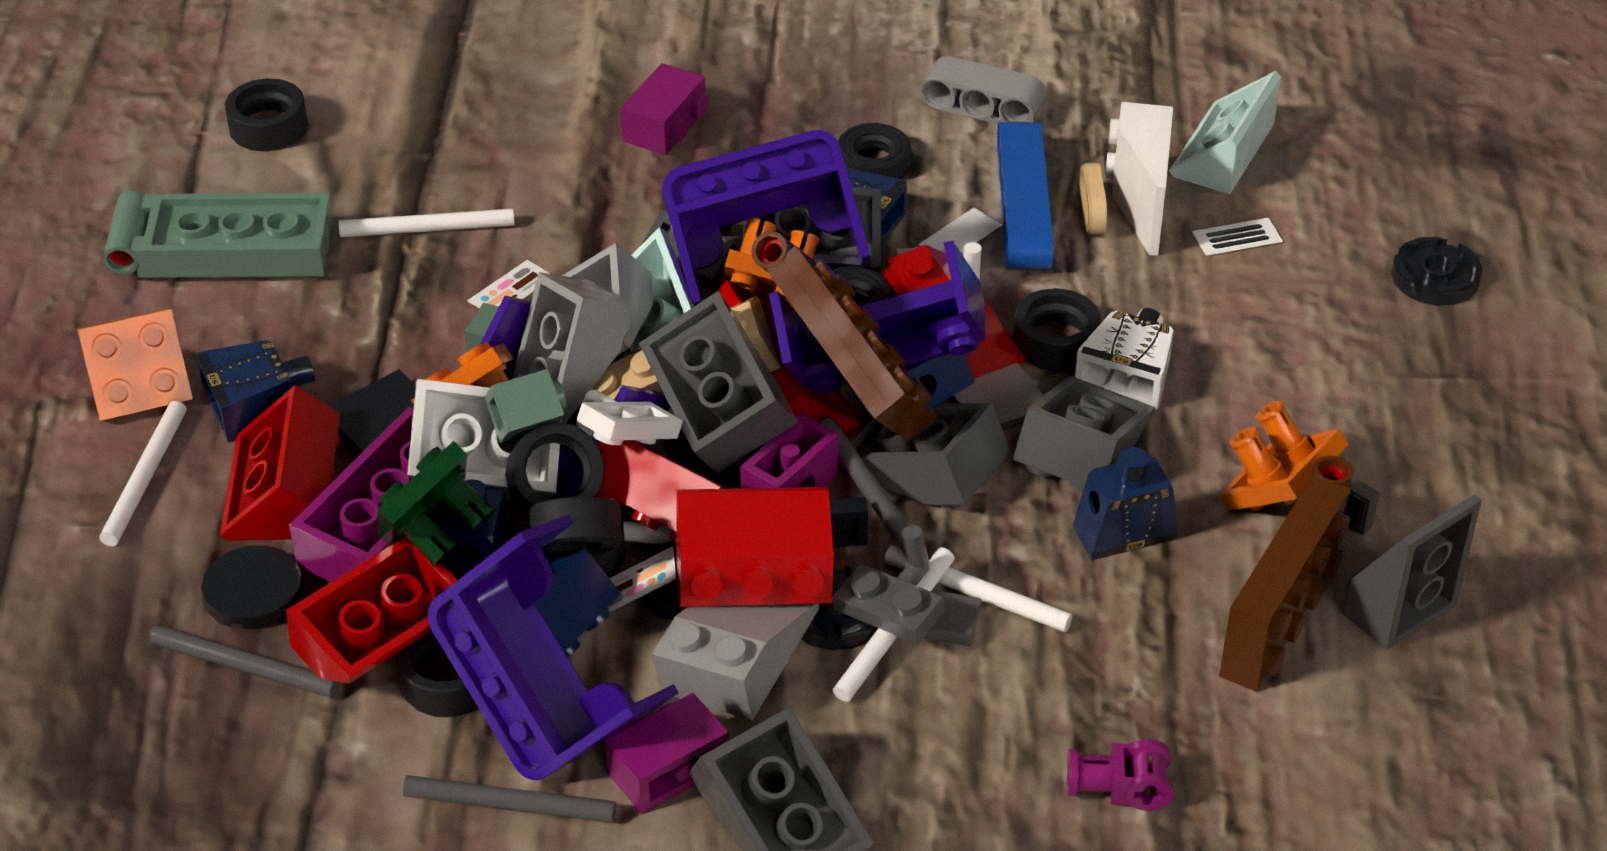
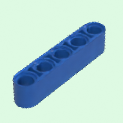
M998 122L997 156L1006 269L1051 270L1053 237L1041 122Z

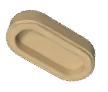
M1083 163L1080 168V199L1085 229L1088 234H1105L1107 203L1100 163Z

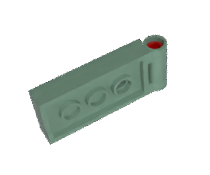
M126 191L117 199L102 260L107 269L117 274H130L137 269L138 278L324 276L334 220L330 193L143 194L138 191Z

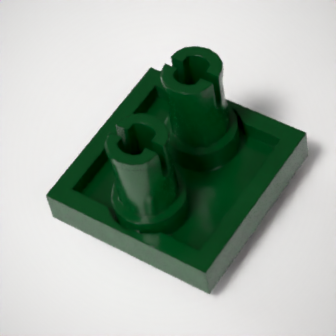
M455 441L451 442L443 451L438 446L429 451L416 466L420 471L406 485L401 481L393 484L378 501L381 505L378 509V535L389 546L406 536L431 561L434 567H437L444 561L443 557L445 554L449 557L458 547V543L452 540L428 516L439 504L444 502L468 526L472 533L481 527L480 522L482 520L486 522L495 512V509L465 481L468 454Z

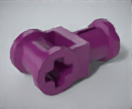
M1152 739L1138 740L1131 744L1112 743L1110 755L1079 754L1077 749H1068L1067 795L1076 796L1079 791L1110 792V804L1131 805L1138 810L1144 811L1162 809L1169 805L1174 798L1173 785L1167 779V768L1171 763L1170 749L1166 744ZM1147 755L1152 756L1151 764H1147ZM1146 786L1150 787V795L1145 794Z

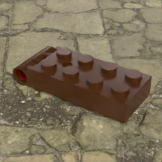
M769 231L757 237L751 251L754 262L770 274L874 419L908 442L938 418L928 405L933 400V396L917 377L912 379L903 368L907 361L890 341L885 343L877 333L881 326L865 307L860 309L852 299L856 293L846 279L838 272L834 274L822 259L818 261L813 260L778 232Z
M1330 455L1316 460L1311 479L1231 605L1219 677L1257 692L1267 674L1275 676L1278 673L1285 656L1286 648L1284 646L1287 641L1295 643L1298 639L1305 621L1304 612L1307 608L1315 610L1324 590L1323 580L1325 577L1333 579L1336 575L1343 557V551L1337 549V547L1342 542L1350 522V516L1345 514L1351 490L1353 467L1344 458Z

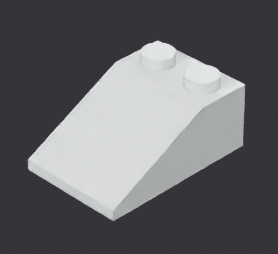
M1121 102L1120 119L1111 118L1108 144L1117 145L1116 153H1107L1105 178L1113 179L1112 197L1148 254L1158 256L1173 107Z
M417 379L408 461V478H413L420 472L416 466L429 451L437 446L443 451L451 442L455 441L468 454L465 480L476 479L483 482L486 487L501 488L505 491L507 500H514L508 491L505 472L508 456L522 436L500 443L484 398L490 388ZM550 443L538 447L532 452L527 461L526 474L528 482L534 491L544 498L550 499L556 493L560 444Z

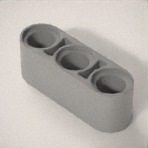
M951 56L941 57L935 62L920 89L922 99L932 108L998 124V122H1033L1047 95L1043 82L1034 76Z

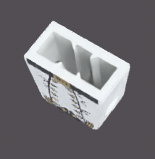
M1152 308L1141 309L1137 316L1120 311L1111 312L1080 346L1077 352L1075 377L1154 406L1157 410L1160 406L1170 363L1174 330L1171 326L1163 324L1161 314Z

